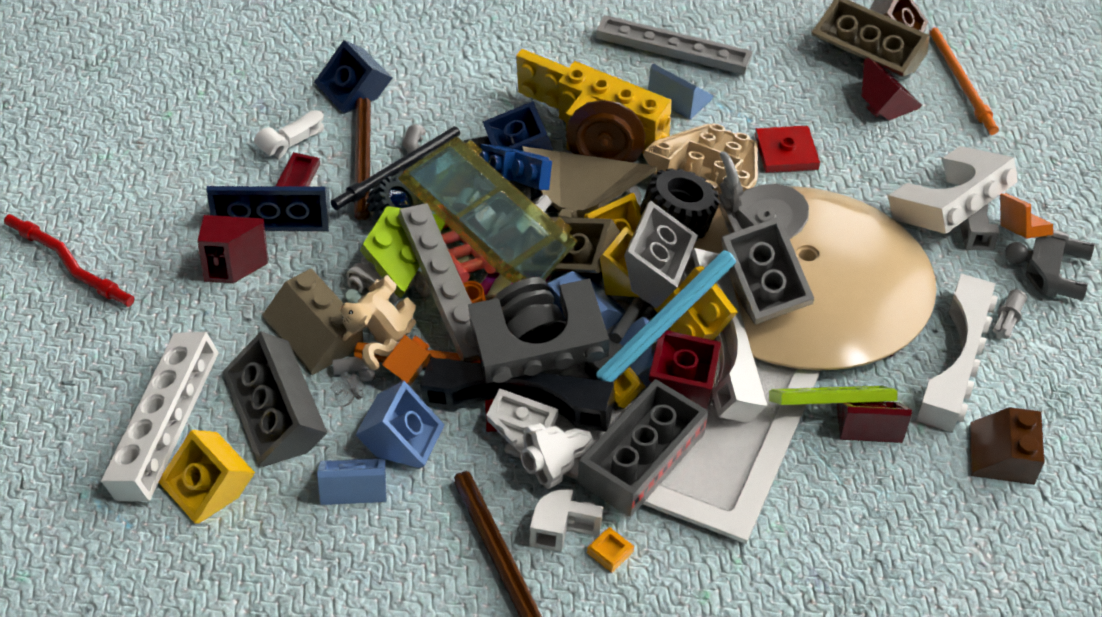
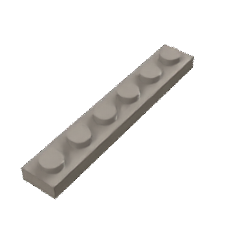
M606 15L603 16L596 30V39L745 75L752 57L751 50Z
M428 203L400 209L398 217L462 362L480 360L469 320L468 304L472 303Z

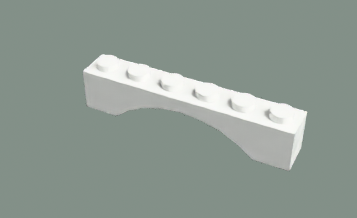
M694 248L681 277L682 282L695 267L703 266L705 268L719 254ZM728 271L716 284L737 309L738 313L716 337V340L722 343L719 353L720 371L717 382L712 389V395L718 417L749 423L767 407V403Z
M960 274L948 313L954 321L960 336L961 355L942 374L929 379L916 422L952 433L957 421L963 423L968 405L964 404L963 400L964 398L970 399L974 382L969 381L970 376L976 377L981 361L975 359L976 354L982 355L986 338L981 337L982 333H988L992 317L987 316V313L993 314L998 299L997 296L993 295L996 283Z

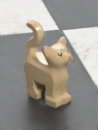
M388 275L381 280L377 279L368 287L370 292L362 296L357 303L346 302L340 307L342 322L347 330L342 338L344 341L367 327L379 342L366 344L362 352L364 364L372 370H377L380 367L374 354L389 356L402 337L410 333L417 323L415 319H412L416 305L408 297L399 301L396 308L388 301L397 286Z

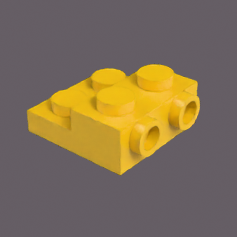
M695 267L692 270V272L687 276V278L682 282V284L679 287H677L672 292V294L657 309L654 308L656 312L658 313L660 310H662L686 285H688L704 269V267ZM715 283L668 330L714 340L738 311Z

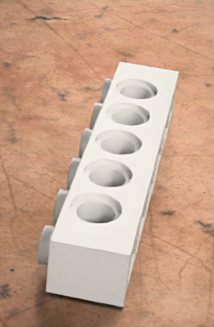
M181 332L173 334L101 480L115 501L150 502L219 354L207 332Z

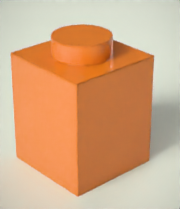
M404 335L382 365L411 386L433 356L427 351L430 346L415 335L411 340Z

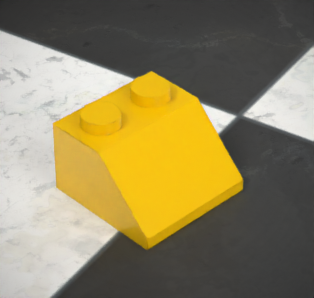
M191 430L163 472L159 484L194 523L199 524L237 500L255 472L218 432Z

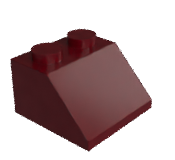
M667 330L657 341L648 380L651 383L655 379L707 410L722 342Z

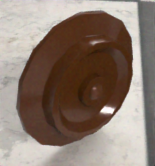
M599 100L588 102L575 110L567 123L566 139L573 154L634 163L644 151L646 133L642 121L633 110L619 102Z

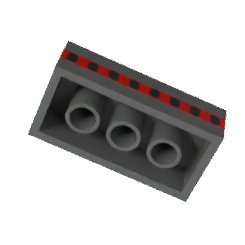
M655 379L579 460L577 484L631 517L705 434L708 410Z

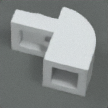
M563 489L548 493L540 499L535 507L530 525L529 546L562 552L567 530L599 536L603 507L589 502L580 503L572 501L573 490Z

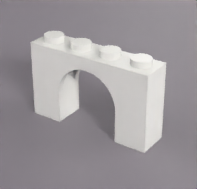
M959 146L943 157L946 182L959 186L947 189H932L906 183L888 195L892 218L895 221L947 234L1018 182L1015 159L1006 155Z

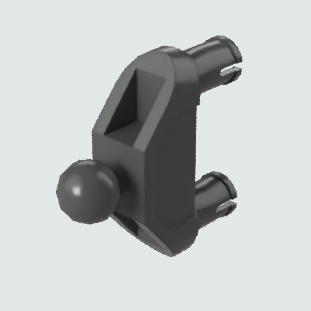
M1054 230L1053 235L1036 238L1032 251H1029L1020 242L1009 244L1005 249V258L1012 264L1028 262L1025 276L1042 295L1053 297L1059 294L1083 301L1088 283L1063 278L1062 274H1060L1062 257L1066 254L1090 261L1095 243L1069 238L1070 235L1067 232Z

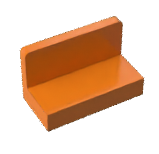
M1007 193L1000 194V220L1002 227L1026 239L1053 235V223L1033 215L1030 203Z

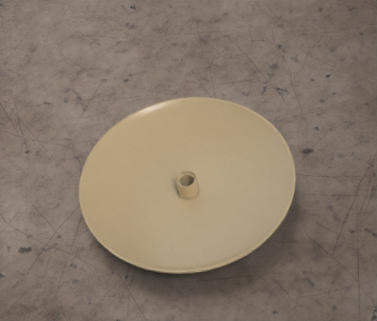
M792 187L804 195L809 205L807 223L800 233L790 239V242L815 299L812 305L755 325L743 308L732 282L753 358L790 368L837 370L867 365L893 355L906 347L926 326L931 317L936 299L934 271L921 245L902 225L890 216L862 201L831 191ZM720 206L717 208L708 232H706L702 239L699 238L695 242L693 249L697 248L718 254L724 251L722 237L730 233L725 225V219ZM682 278L679 282L678 287L682 284Z

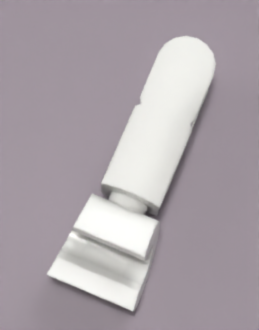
M318 110L310 111L299 120L279 129V133L273 128H264L257 133L254 144L267 155H274L280 159L287 152L288 147L323 132L324 124L321 121L324 119V114Z

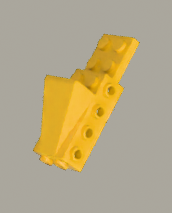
M521 49L516 55L518 93L559 109V119L566 122V131L567 123L575 110L588 102L607 100L619 102L628 107L642 121L646 133L644 150L654 141L670 136L671 99L577 61H574L570 67H567L525 49ZM566 139L567 150H570L569 145H568V142H567V139Z

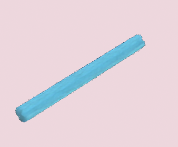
M726 250L722 251L596 372L597 379L614 382L736 264L734 256Z

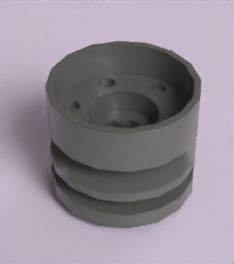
M532 277L517 281L505 287L493 297V299L499 298L508 330L521 341L534 344L549 342L558 337L566 328V320L558 305L553 304L555 298L549 291L544 278Z

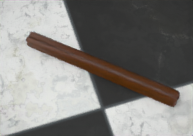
M367 97L356 100L355 182L361 183L370 177L371 101ZM370 191L366 192L364 198L354 203V217L357 220H367L370 217L368 210L370 204L367 203Z
M468 471L457 473L454 476V484L519 616L542 617L471 473Z

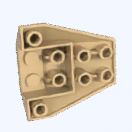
M705 124L656 140L644 150L643 156L647 163L651 166H657V171L654 174H657L660 170L666 171V169L670 168L674 170L684 169L687 172L691 171L695 175L706 179L707 183H711L714 187L713 190L717 191L718 195L722 194L720 184L724 182V177H727L724 163L720 158V153L723 151L728 153L734 163L743 192L753 188L758 179V141L750 139L747 134L733 133L725 130L719 124Z

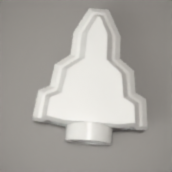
M541 423L527 426L524 428L523 441L525 448L520 454L521 462L528 473L535 474L539 483L544 485L546 489H550L563 482V474L573 468L574 459L584 455L594 441L590 431L572 429L564 432L557 426L545 428Z

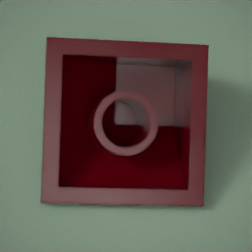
M869 57L864 60L862 97L869 103L866 108L875 117L878 118L882 115L886 119L892 120L918 110L922 106L888 71Z

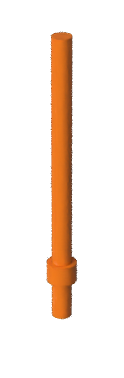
M937 27L932 28L929 34L974 107V114L977 120L984 124L990 135L997 134L999 128L992 118L993 112L990 107L981 100Z

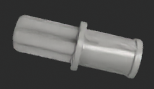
M1018 289L1011 290L1005 304L999 308L998 319L993 328L996 338H1009L1015 324L1020 322L1022 317L1021 310L1027 301V295L1023 291Z

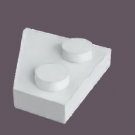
M500 388L487 413V421L519 454L525 448L523 441L525 427L540 423L545 428L553 427L558 417V409Z

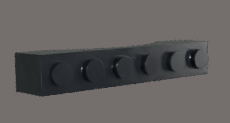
M431 357L420 383L423 402L430 407L455 410L467 404L492 400L500 388L558 409V413L568 419L576 428L604 432L608 430L615 406L614 382L540 372L533 376L523 375L510 378L501 383H486L480 363Z

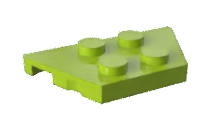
M387 206L364 241L360 252L375 266V270L382 278L388 275L397 284L394 293L397 297L402 298L420 266L398 217L399 210L402 208ZM432 214L441 233L448 217Z

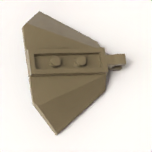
M522 146V151L546 156L552 161L549 190H540L541 195H547L552 201L550 205L558 210V217L584 218V214L599 209L657 171V166Z

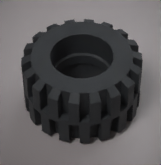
M672 168L666 169V171L660 170L651 177L640 206V215L643 214L647 203L652 201L697 234L696 241H698L699 238L702 239L710 228L719 205V195L717 191L713 190L714 187L711 183H707L706 179L695 175L691 171L687 172L684 169L674 170Z

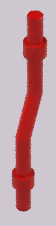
M11 214L4 218V224L18 231L21 237L29 241L35 240L54 250L71 276L96 289L99 295L108 300L114 299L127 307L134 303V296L119 289L117 283L106 278L101 279L82 269L65 243L41 231L38 225L31 221H23Z

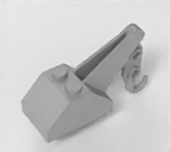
M721 152L720 158L724 163L727 177H724V182L720 184L722 194H719V205L731 231V234L722 237L723 250L730 252L736 260V264L729 272L743 308L756 325L812 305L815 298L780 216L758 224L741 206L742 200L740 196L744 193L736 168L728 153ZM734 218H736L742 230L738 229Z

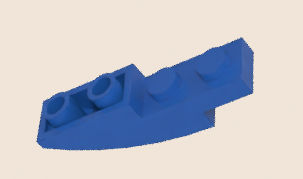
M481 144L480 152L477 155L478 172L500 180L515 181L538 190H549L552 161L549 160V157L511 148Z

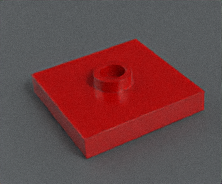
M808 125L756 128L755 139L758 141V149L765 173L819 170L820 160Z

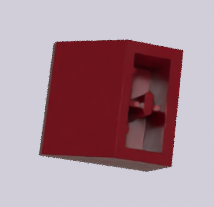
M203 216L197 243L204 282L235 283L268 264L269 257L264 219Z

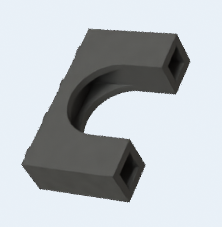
M585 279L560 285V304L567 325L558 337L545 343H527L513 336L506 326L499 298L468 304L470 325L485 382L501 383L518 376H533L541 371L555 368L565 369L573 364L587 361L597 362L602 358L609 357V337L591 280Z

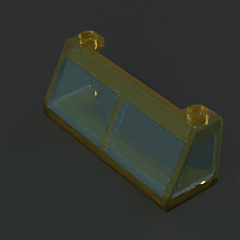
M459 137L453 138L407 168L398 178L424 204L428 203L429 208L503 277L512 283L532 277H540L546 280L578 241L569 233L573 229L560 217L555 221L486 162L479 155L483 150L470 139L465 143Z

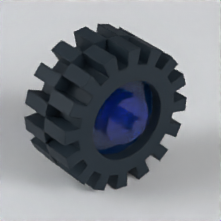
M389 176L386 179L384 178L369 192L367 203L370 205L368 210L369 212H374L372 215L374 220L379 219L387 206L403 209L421 205L422 201H417L420 198L419 193H413L415 188L412 185L408 187V181L403 179L400 182L399 177L395 176L392 179V176Z

